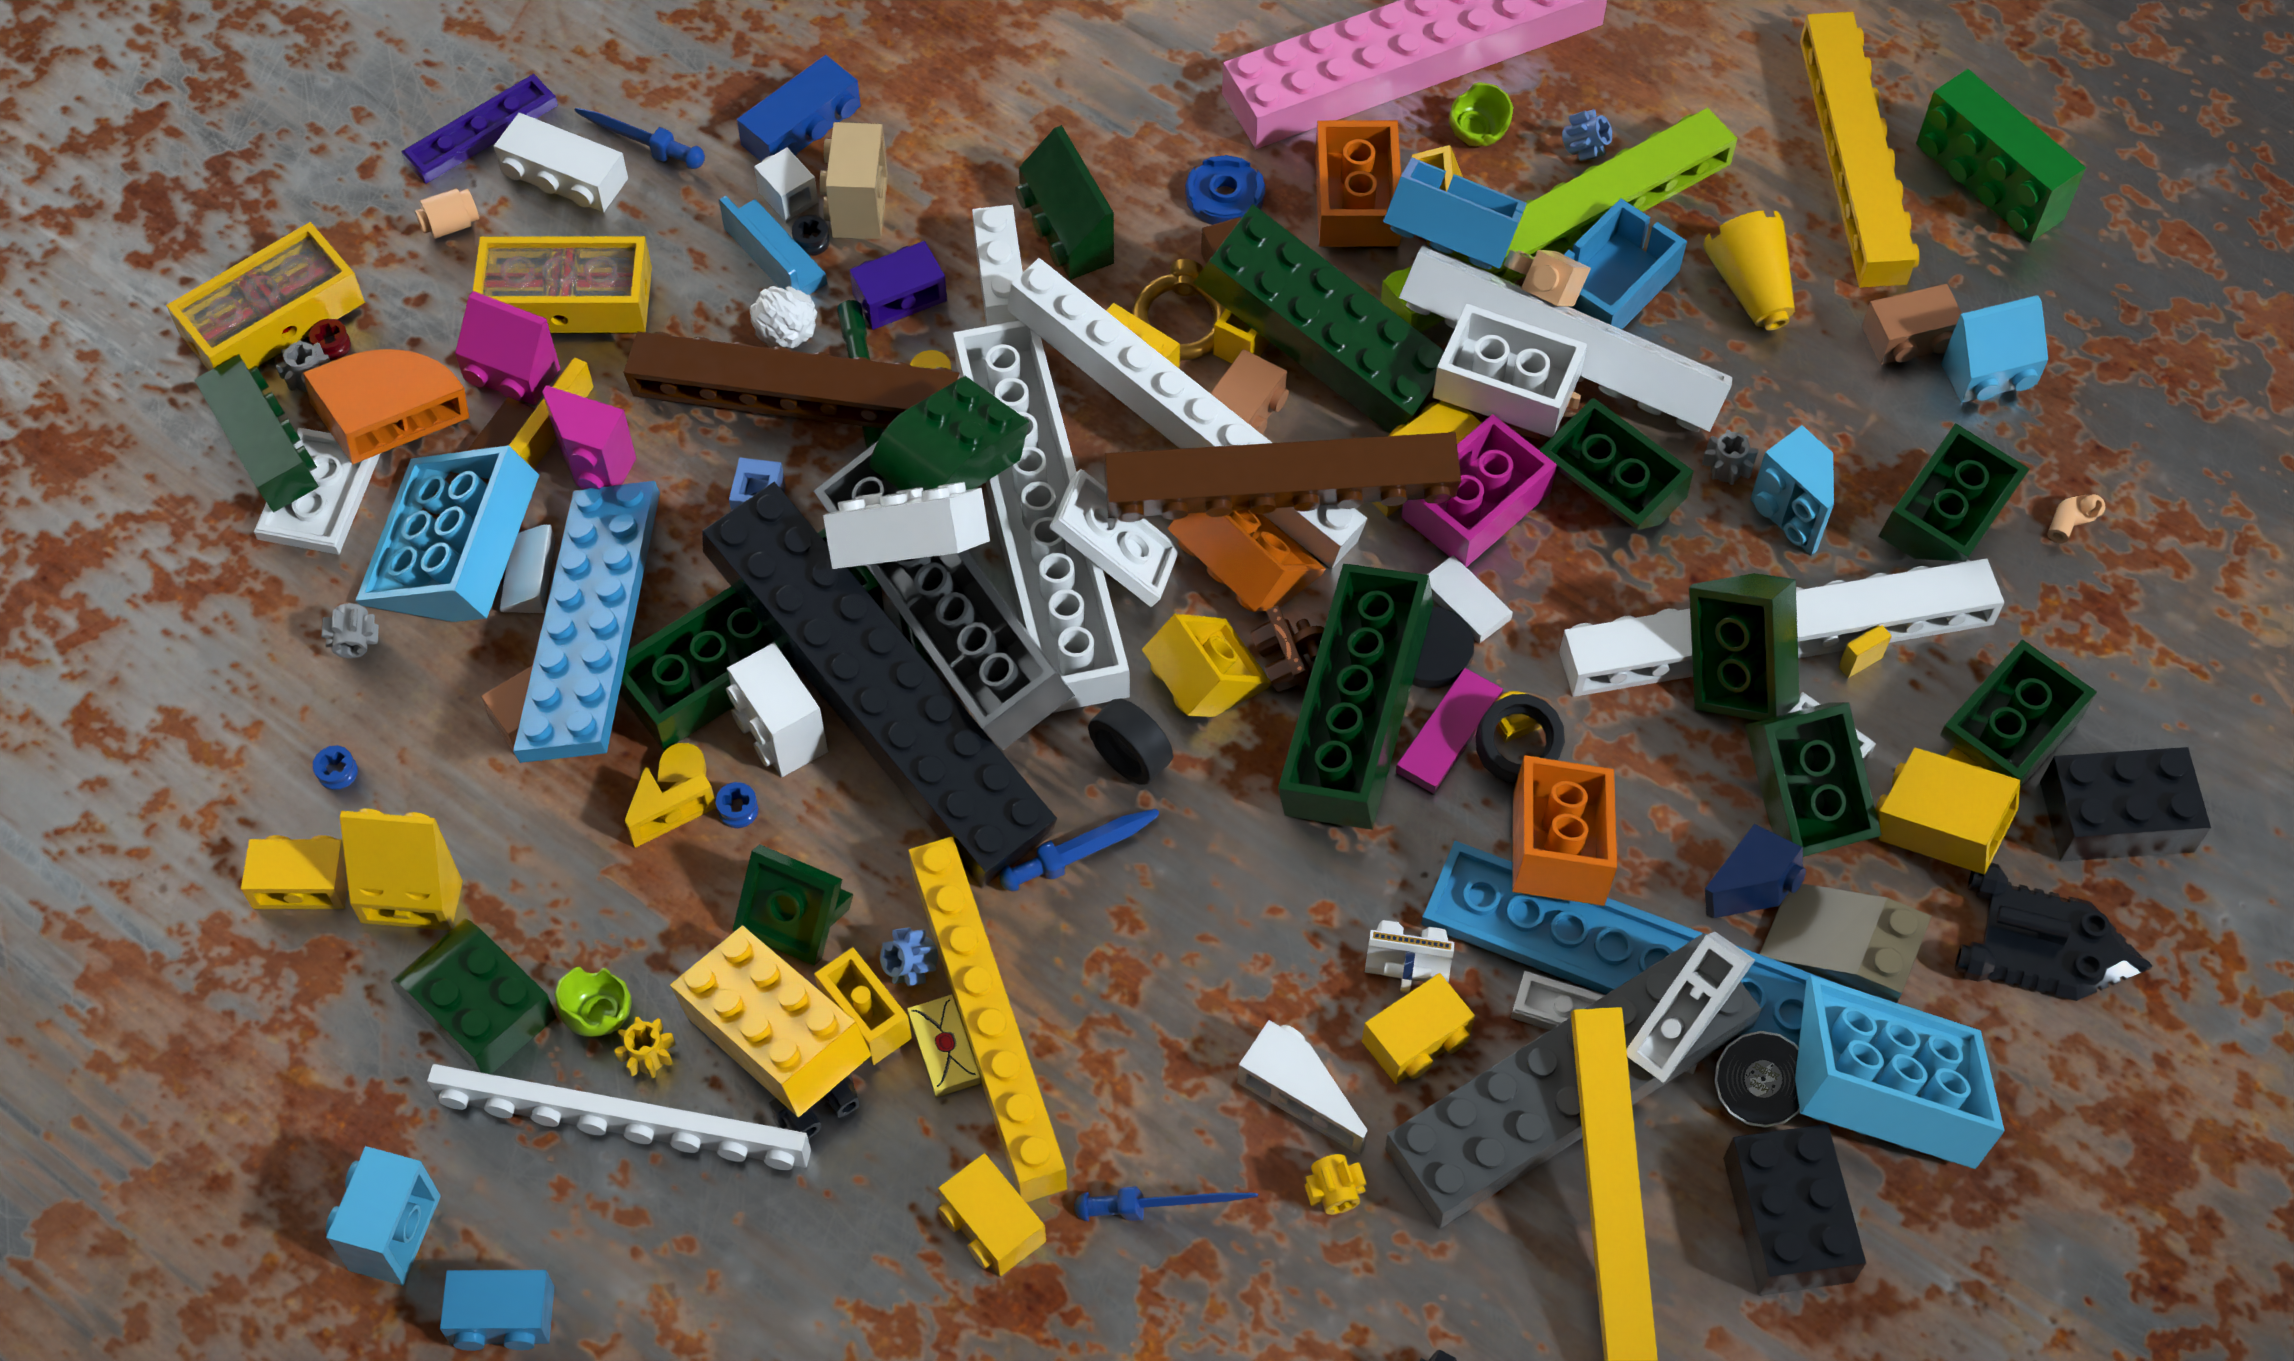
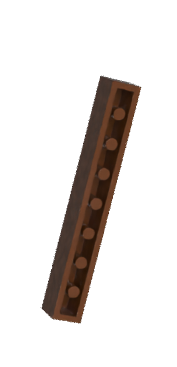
M637 331L623 371L632 395L636 397L886 429L905 410L961 378L960 372L943 367L931 369L915 367L903 362L892 364L871 361L863 357L852 359L830 356L823 352L805 353L790 351L784 347L765 348L751 346L744 342L726 343L711 341L704 337L686 338L671 336L665 332L647 333Z
M1456 432L1105 453L1104 464L1108 518H1118L1122 522H1136L1142 520L1144 516L1162 515L1165 519L1174 520L1184 518L1188 513L1205 512L1206 515L1211 517H1221L1237 510H1250L1254 514H1267L1275 511L1276 508L1293 507L1296 511L1305 512L1315 510L1320 505L1336 504L1342 509H1352L1368 502H1381L1384 506H1398L1406 503L1407 500L1424 499L1427 503L1435 504L1443 503L1450 500L1451 497H1456L1461 484Z

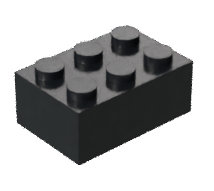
M2188 747L2054 756L2040 780L2060 862L2194 853L2211 829Z
M1823 1124L1733 1137L1723 1159L1758 1296L1854 1283L1866 1265V1259L1829 1125Z

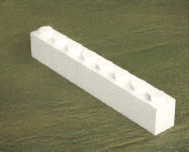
M1423 245L1419 250L1399 296L1400 299L1407 301L1406 306L1412 311L1423 315H1429L1431 311L1446 318L1445 324L1454 329L1466 304L1586 343L1587 349L1579 382L1586 378L1600 384L1599 390L1609 396L1622 398L1625 395L1638 401V407L1651 414L1660 415L1662 411L1677 418V424L1694 432H1699L1700 428L1710 432L1732 385V377L1568 306H1555L1522 290L1521 286L1426 245Z

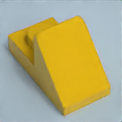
M645 767L625 818L634 847L636 848L716 809L712 786L705 774L702 773L694 778L681 779L669 790L662 793L649 768Z

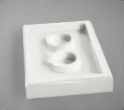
M298 428L297 434L301 441L294 445L296 449L304 445L318 467L312 470L311 474L319 487L274 513L266 502L254 533L258 540L339 555L380 454L352 465L331 433Z
M1080 469L1072 476L1049 527L1150 607L1161 599L1180 547L1144 518L1136 522H1122L1118 518H1108L1106 488L1084 470Z

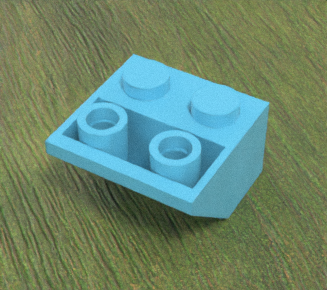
M1801 425L1765 452L1750 501L1754 503L1761 515L1770 518L1776 523L1793 544L1801 546L1810 555L1814 554L1819 547L1834 506L1833 452Z

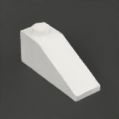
M1717 932L1707 934L1626 1049L1627 1057L1661 1082H1666L1728 1000L1755 959Z
M1268 1020L1239 1063L1237 1083L1360 1156L1365 1148L1368 1130L1312 1046L1293 1027L1288 1025L1280 1027Z

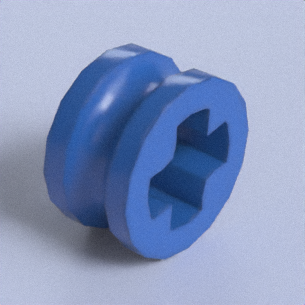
M338 745L328 746L322 749L313 760V771L325 788L332 790L345 788L355 780L358 774L356 761L345 747ZM341 762L344 766L341 772L332 771L329 773L326 768L330 763L338 765Z
M733 782L722 787L717 793L716 807L719 818L725 825L730 828H743L753 823L756 819L759 808L755 792L749 785ZM742 799L744 804L742 805V810L732 812V800Z

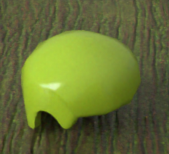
M1482 82L1474 83L1465 93L1456 97L1449 113V124L1455 136L1467 145L1490 146L1501 139L1507 131L1512 120L1514 107L1508 94L1498 86Z
M581 967L573 968L559 979L554 993L563 1023L575 1034L587 1037L607 1035L618 1030L628 1019L632 1005L626 983L611 974L606 968H602L598 973H587Z

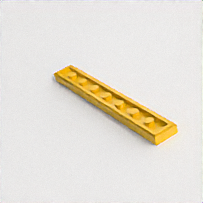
M1622 1007L1576 1009L1570 1013L1604 1361H1658Z

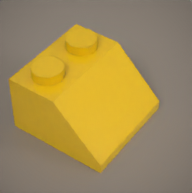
M1173 614L1142 648L1143 653L1151 663L1150 668L1156 677L1164 681L1174 696L1173 701L1175 705L1187 716L1215 717L1263 692L1271 685L1268 676L1226 618Z

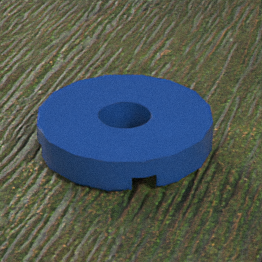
M1228 155L1210 157L1203 161V165L1199 166L1196 170L1194 167L1189 172L1185 184L1187 206L1197 218L1212 225L1238 217L1242 218L1252 204L1260 210L1262 209L1265 198L1263 175L1258 169L1256 172L1255 169L1251 168L1250 162L1243 158ZM1221 186H1228L1235 191L1224 195L1218 193L1216 189Z

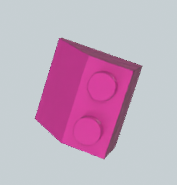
M475 291L471 292L468 297L455 352L463 378L476 387L486 386L501 392L505 397H510L517 401L522 400L536 406L543 396L542 391L544 387L551 384L560 370L547 319Z
M546 385L542 393L555 438L576 486H579L582 490L588 488L600 490L601 487L622 485L636 460L624 410Z

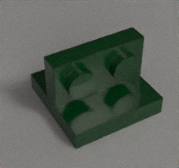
M759 844L751 851L732 931H736L743 925L765 945L809 964L816 965L823 957L830 927L850 909L853 893L841 889L843 879Z

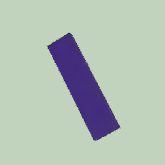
M532 74L402 150L403 159L420 179L427 184L495 144L518 113L537 119L557 107L556 96L535 74Z

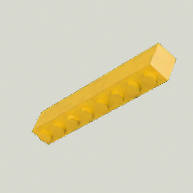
M1854 12L1807 14L1800 38V45L1859 288L1907 285L1913 268H1917L1919 264V248L1911 240L1910 213L1903 209V185L1901 180H1896L1894 173L1895 154L1892 148H1888L1886 142V119L1884 117L1880 118L1878 111L1879 91L1877 87H1872L1870 79L1872 73L1871 60L1869 57H1865L1863 52V29L1861 27L1857 28Z
M952 836L908 849L912 875L980 1074L981 1084L1017 1192L1025 1202H1030L1067 1190L1066 1166L954 838Z

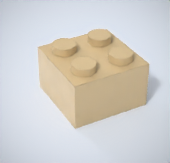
M834 122L832 139H825L824 162L828 163V170H821L820 194L827 195L824 197L823 205L824 220L831 221L833 238L881 239L888 182L882 124Z

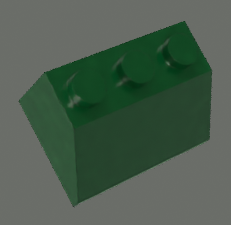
M1063 126L1055 127L1019 167L1020 185L1015 187V191L1023 209L1029 208L1032 213V222L1037 235L1040 238L1045 237L1047 239L1049 252L1055 266H1062L1069 279L1072 280L1114 264V212Z
M1592 398L1539 449L1540 452L1557 464L1556 470L1637 530L1660 525L1687 498L1694 472L1595 398Z
M1955 423L1895 506L1878 537L1916 560L1966 562L2030 468Z
M1752 573L1692 584L1689 587L1695 709L1760 721L1790 712L1800 702L1796 579Z

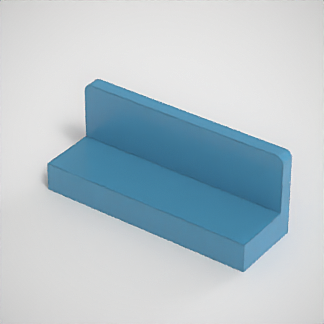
M726 195L719 199L724 229L779 288L786 290V287L790 286L802 291L806 295H810L828 284L826 273L756 199L740 208Z

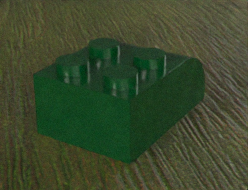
M965 375L897 416L879 438L873 450L869 467L900 490L923 487L925 491L938 488L940 485L965 482L966 490L975 489L1021 460L1029 421Z
M2022 639L1948 720L1940 736L1985 769L2019 779L2021 788L2083 718L2097 691Z
M1829 702L1745 725L1767 816L1773 833L1803 847V857L1882 836L1849 702Z
M463 919L391 980L394 990L476 1072L492 1074L557 1018L548 994L490 937L468 919Z

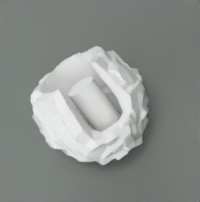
M771 286L760 292L756 303L751 305L750 315L756 336L763 343L767 344L770 348L784 347L788 349L798 347L813 336L817 311L814 309L815 304L809 294L806 295L802 291L790 286L786 287V290Z

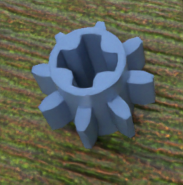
M1594 109L1570 115L1569 121L1571 125L1565 126L1562 132V139L1566 150L1571 155L1578 154L1580 161L1605 155L1604 146L1612 141V128L1607 118L1603 115L1596 117Z
M911 927L892 930L894 941L883 942L880 952V963L884 972L892 976L893 984L906 983L907 986L926 983L924 973L936 971L938 950L935 943L926 937V930L924 929L912 931Z

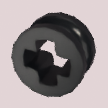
M805 215L794 222L792 226L793 239L809 256L819 255L828 248L830 238L828 225L824 219L816 215ZM815 232L818 233V236L814 237L811 234ZM804 234L809 235V239L804 238Z

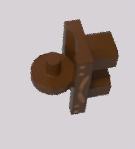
M1277 605L1266 610L1270 621L1251 631L1250 634L1263 658L1282 649L1285 657L1265 666L1268 678L1276 691L1279 692L1299 684L1306 692L1311 671L1304 655L1308 654L1310 660L1315 662L1324 627L1310 626L1308 619H1301L1296 623L1299 632L1295 634L1290 621L1284 619L1282 611Z

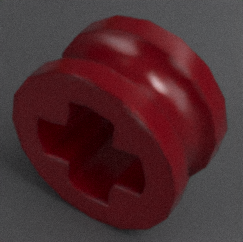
M324 319L315 323L310 329L309 339L311 344L320 343L323 353L329 356L330 361L342 358L350 350V338L342 322L336 319ZM334 336L335 341L326 343L325 338Z

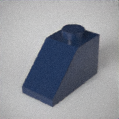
M1754 824L1706 886V914L1712 918H1719L1779 906L1789 892L1795 893L1804 881L1806 869L1803 867V847Z

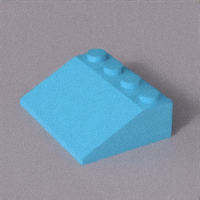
M509 445L412 458L355 601L361 606L451 622L487 619L532 498L539 474ZM450 472L459 473L451 484L445 480ZM480 477L490 479L488 485ZM424 507L426 510H428V511L431 512V513L441 514V515H440V516L437 518V520H436V519H435L432 515H430L427 511L422 510V508Z
M1810 975L1806 981L1795 1074L1800 1114L1853 1130L1862 1135L1879 1138L1906 1149L1920 1151L1947 1162H1954L1976 1169L2005 1131L1981 1030Z

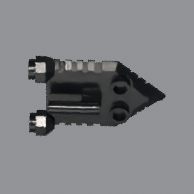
M1991 863L1985 875L1971 870L1968 890L1976 892V897L1990 900L1983 944L1973 941L1970 946L1961 944L1957 953L1955 971L1963 973L1965 979L1977 982L1986 979L1994 981L2000 979L2006 984L2013 985L2016 983L2022 988L2029 989V987H2032L2038 992H2053L2055 996L2078 1001L2097 993V989L2102 991L2108 988V984L2115 985L2120 983V978L2127 980L2153 967L2131 944L2125 942L2126 939L2122 934L2116 932L2117 929L2092 902L2070 896L2068 899L2062 898L2058 893L2054 892L2045 894L2044 890L2037 888L2034 891L2029 890L2028 886L2021 884L2018 887L2012 886V883L2008 882V877L1999 864Z

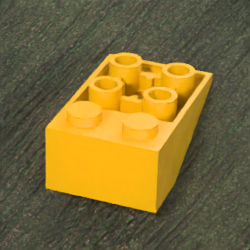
M369 808L360 809L358 812L341 811L340 824L350 904L360 923L450 931L453 927L463 880L436 819L418 812H409L402 816L384 814Z

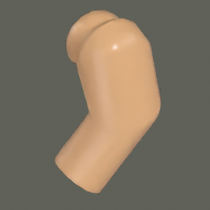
M2096 494L2089 496L2081 495L2063 500L2057 507L2047 533L2048 537L2053 542L2066 543L2073 526L2092 522L2104 513V500Z

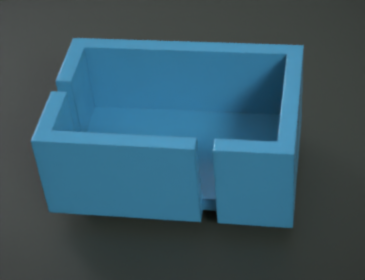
M1412 157L1400 177L1383 222L1391 225L1390 229L1398 235L1407 238H1413L1414 235L1429 240V245L1438 251L1453 253L1454 250L1469 256V262L1478 267L1491 269L1494 266L1500 269L1527 203L1455 174L1452 177L1447 192L1439 188L1446 171Z
M1620 198L1574 244L1573 251L1568 250L1564 254L1591 268L1575 305L1568 307L1622 330L1680 271L1687 240L1659 222H1656L1652 226L1647 251L1645 252L1642 249L1651 217Z

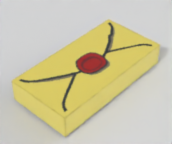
M951 994L907 1008L935 1097L937 1098L981 1084L980 1074L953 995Z

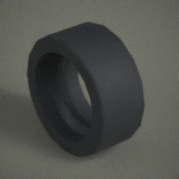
M1511 694L1497 700L1482 717L1475 735L1476 752L1483 766L1496 778L1509 783H1516L1521 764L1507 760L1498 752L1494 744L1495 728L1504 717L1511 714H1523L1533 718L1542 726L1545 732L1546 745L1539 758L1558 760L1565 743L1564 725L1557 711L1545 700L1530 694Z
M1122 698L1113 699L1088 725L1089 736L1104 760L1120 775L1136 784H1149L1170 764L1174 757L1172 746L1156 721L1143 709Z

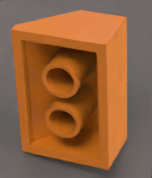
M1250 510L1232 511L1229 515L1221 517H1211L1206 515V512L1188 513L1184 518L1174 519L1167 528L1178 539L1177 544L1184 552L1198 557L1207 566V573L1217 582L1230 587L1237 594L1236 600L1238 603L1252 612L1266 611L1277 605L1282 607L1318 579L1326 570L1298 542L1263 514H1254Z

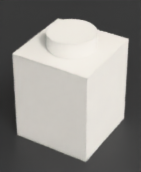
M788 147L775 155L766 157L761 163L754 166L758 192L785 222L819 203L814 175Z

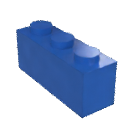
M824 55L737 118L741 146L761 162L766 157L775 155L787 147L796 156L798 152L813 141L821 139L833 127L834 122H840L851 117L861 107L858 80L827 55Z

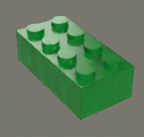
M1966 69L1933 92L1916 141V145L1927 156L1933 158L1956 181L1961 182L1985 206L1990 207L2014 231L2019 232L2030 243L2065 219L2086 169L2083 164L1969 69Z

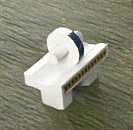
M1382 920L1377 930L1370 931L1365 965L1366 973L1402 978L1400 992L1410 993L1412 980L1426 982L1438 973H1441L1446 981H1449L1455 942L1448 941L1445 929L1428 927L1422 930L1421 937L1404 935V927L1399 922Z

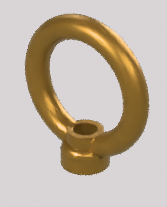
M1190 259L1174 261L1170 267V274L1161 276L1147 284L1138 294L1132 308L1133 315L1149 324L1148 312L1151 304L1157 297L1168 291L1173 290L1174 293L1180 296H1192L1197 293L1210 304L1214 314L1211 330L1196 342L1180 344L1181 361L1197 359L1213 351L1214 324L1226 309L1193 283L1203 270V267L1200 263Z

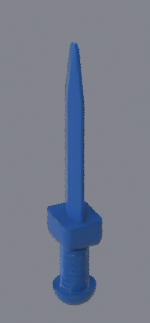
M581 108L574 109L577 114L602 128L650 146L652 157L657 160L666 161L669 157H673L685 162L690 169L701 167L705 161L704 151L699 146L691 148L674 141L673 134L664 128L659 127L654 134H651L599 112Z
M1152 809L1119 817L1058 846H1054L1050 840L1038 847L1037 857L1013 868H1010L1008 865L1005 866L1000 872V883L1004 889L1013 892L1019 890L1020 884L1042 874L1048 879H1056L1065 875L1066 865L1134 835L1157 818L1159 811Z
M1133 1186L1119 1189L1118 1195L1090 1197L1088 1192L1082 1193L1075 1200L1074 1211L1079 1219L1089 1222L1090 1216L1119 1214L1125 1220L1139 1221L1144 1219V1208L1228 1202L1258 1197V1194L1210 1193L1144 1198L1139 1188Z

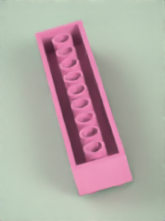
M1399 0L1223 62L1222 95L1255 149L1317 128V121L1345 118L1603 25L1607 0Z

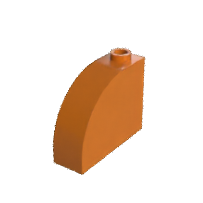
M396 349L370 350L348 355L303 372L310 404L352 465L469 418L465 388L458 378L445 365L419 353Z

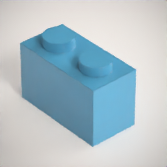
M447 1270L440 1330L448 1342L454 1344L455 1348L467 1351L481 1350L485 1344H504L506 1348L512 1350H530L534 1348L535 1344H549L555 1286L547 1270Z

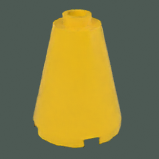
M1764 210L1740 215L1718 226L1721 234L1712 240L1709 233L1704 240L1703 246L1706 254L1757 327H1765L1766 330L1770 331L1788 324L1790 321L1789 317L1795 312L1783 218L1778 211H1773L1774 217H1766Z

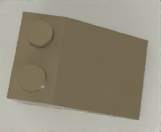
M1802 884L1795 893L1789 892L1781 902L1760 955L1843 986L1897 1003L1906 985L1932 915L1888 897Z

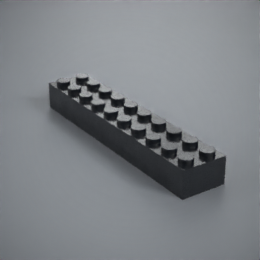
M775 481L702 530L703 553L938 837L942 840L953 836L963 867L981 889L999 876L1005 866L1011 867L1052 836L1057 817L848 568L832 569L827 543Z

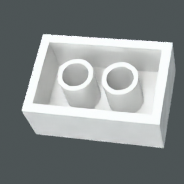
M1466 304L1438 364L1433 398L1486 416L1494 414L1501 421L1552 438L1556 434L1581 375L1587 344Z
M965 482L940 485L938 488L925 491L922 487L897 491V494L882 496V493L858 496L853 500L838 502V511L823 515L832 569L955 554L990 541L982 488L966 490Z

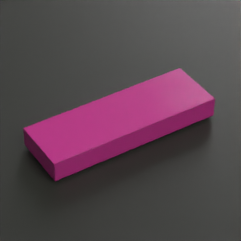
M1464 668L1398 762L1396 773L1435 794L1475 736L1484 714L1495 703L1496 699L1502 695L1503 688Z

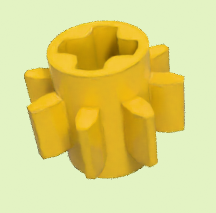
M638 1016L635 1017V1023L627 1030H618L620 1040L624 1045L619 1046L614 1051L618 1062L628 1061L626 1067L630 1076L633 1077L640 1071L649 1073L651 1078H655L656 1071L663 1064L672 1065L671 1056L665 1049L674 1047L676 1043L672 1033L662 1034L664 1028L661 1019L657 1018L653 1023L642 1021Z
M1334 1154L1323 1157L1311 1165L1313 1175L1306 1176L1307 1183L1304 1184L1311 1206L1323 1203L1325 1213L1334 1215L1347 1212L1360 1204L1358 1194L1365 1192L1364 1186L1367 1183L1359 1162L1348 1166L1345 1155Z

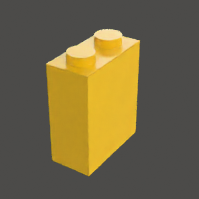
M1914 747L1907 762H1900L1897 765L1889 795L1882 794L1877 802L1875 810L1882 836H1879V840L1985 875L2018 811L2020 780Z

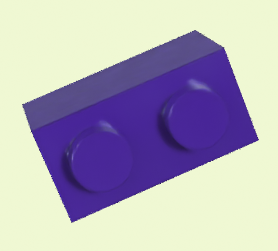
M925 241L912 246L902 247L894 253L875 260L865 261L859 266L849 269L853 296L856 301L861 303L863 314L872 330L947 301L945 275Z

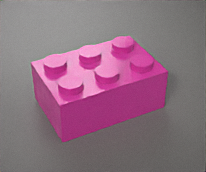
M1494 414L1489 416L1457 444L1461 484L1456 497H1451L1446 502L1435 504L1427 503L1424 499L1407 500L1403 504L1401 518L1449 557L1454 555L1465 567H1468L1551 493L1557 466L1556 463Z

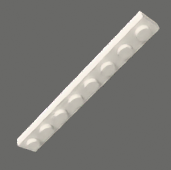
M437 1064L432 1065L427 1080L436 1099L442 1105L458 1110L466 1109L467 1105L484 1108L487 1113L500 1118H511L513 1114L528 1116L534 1122L549 1127H556L560 1122L576 1125L579 1130L592 1135H604L606 1131L624 1134L626 1139L640 1144H650L652 1140L667 1142L673 1148L688 1153L698 1152L699 1149L716 1151L719 1156L727 1160L744 1161L746 1157L764 1160L766 1165L779 1170H791L793 1166L807 1168L811 1153L807 1133Z

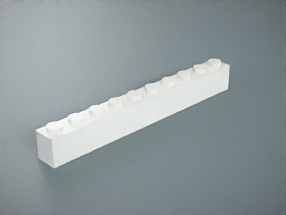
M1040 258L1011 283L1007 311L1180 449L1272 443ZM1337 504L1320 505L1315 510L1305 512L1296 511L1293 507L1276 508L1271 513L1263 514L1331 570L1358 542L1367 521V517L1355 508L1342 509Z
M1967 559L1966 562L1954 561L1949 565L1933 568L1919 566L1908 572L1892 575L1877 573L1862 580L1850 582L1836 580L1824 586L1809 589L1796 587L1798 658L1844 651L1847 643L1878 625H1883L1892 635L1889 643L1994 625L2004 600L1988 559L1974 561ZM1665 609L1655 615L1637 618L1623 616L1613 622L1596 625L1581 623L1573 626L1571 629L1564 630L1559 654L1572 696L1576 697L1693 677L1690 609L1679 611L1676 609Z

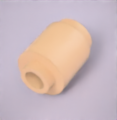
M455 188L420 200L421 209L415 210L423 234L431 232L434 239L471 227V222L479 220V214L469 189L459 191Z

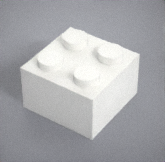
M775 642L727 668L731 686L727 687L726 691L735 709L731 710L732 715L740 730L744 734L750 731L757 742L753 743L754 748L766 767L773 764L782 778L828 752L820 707Z

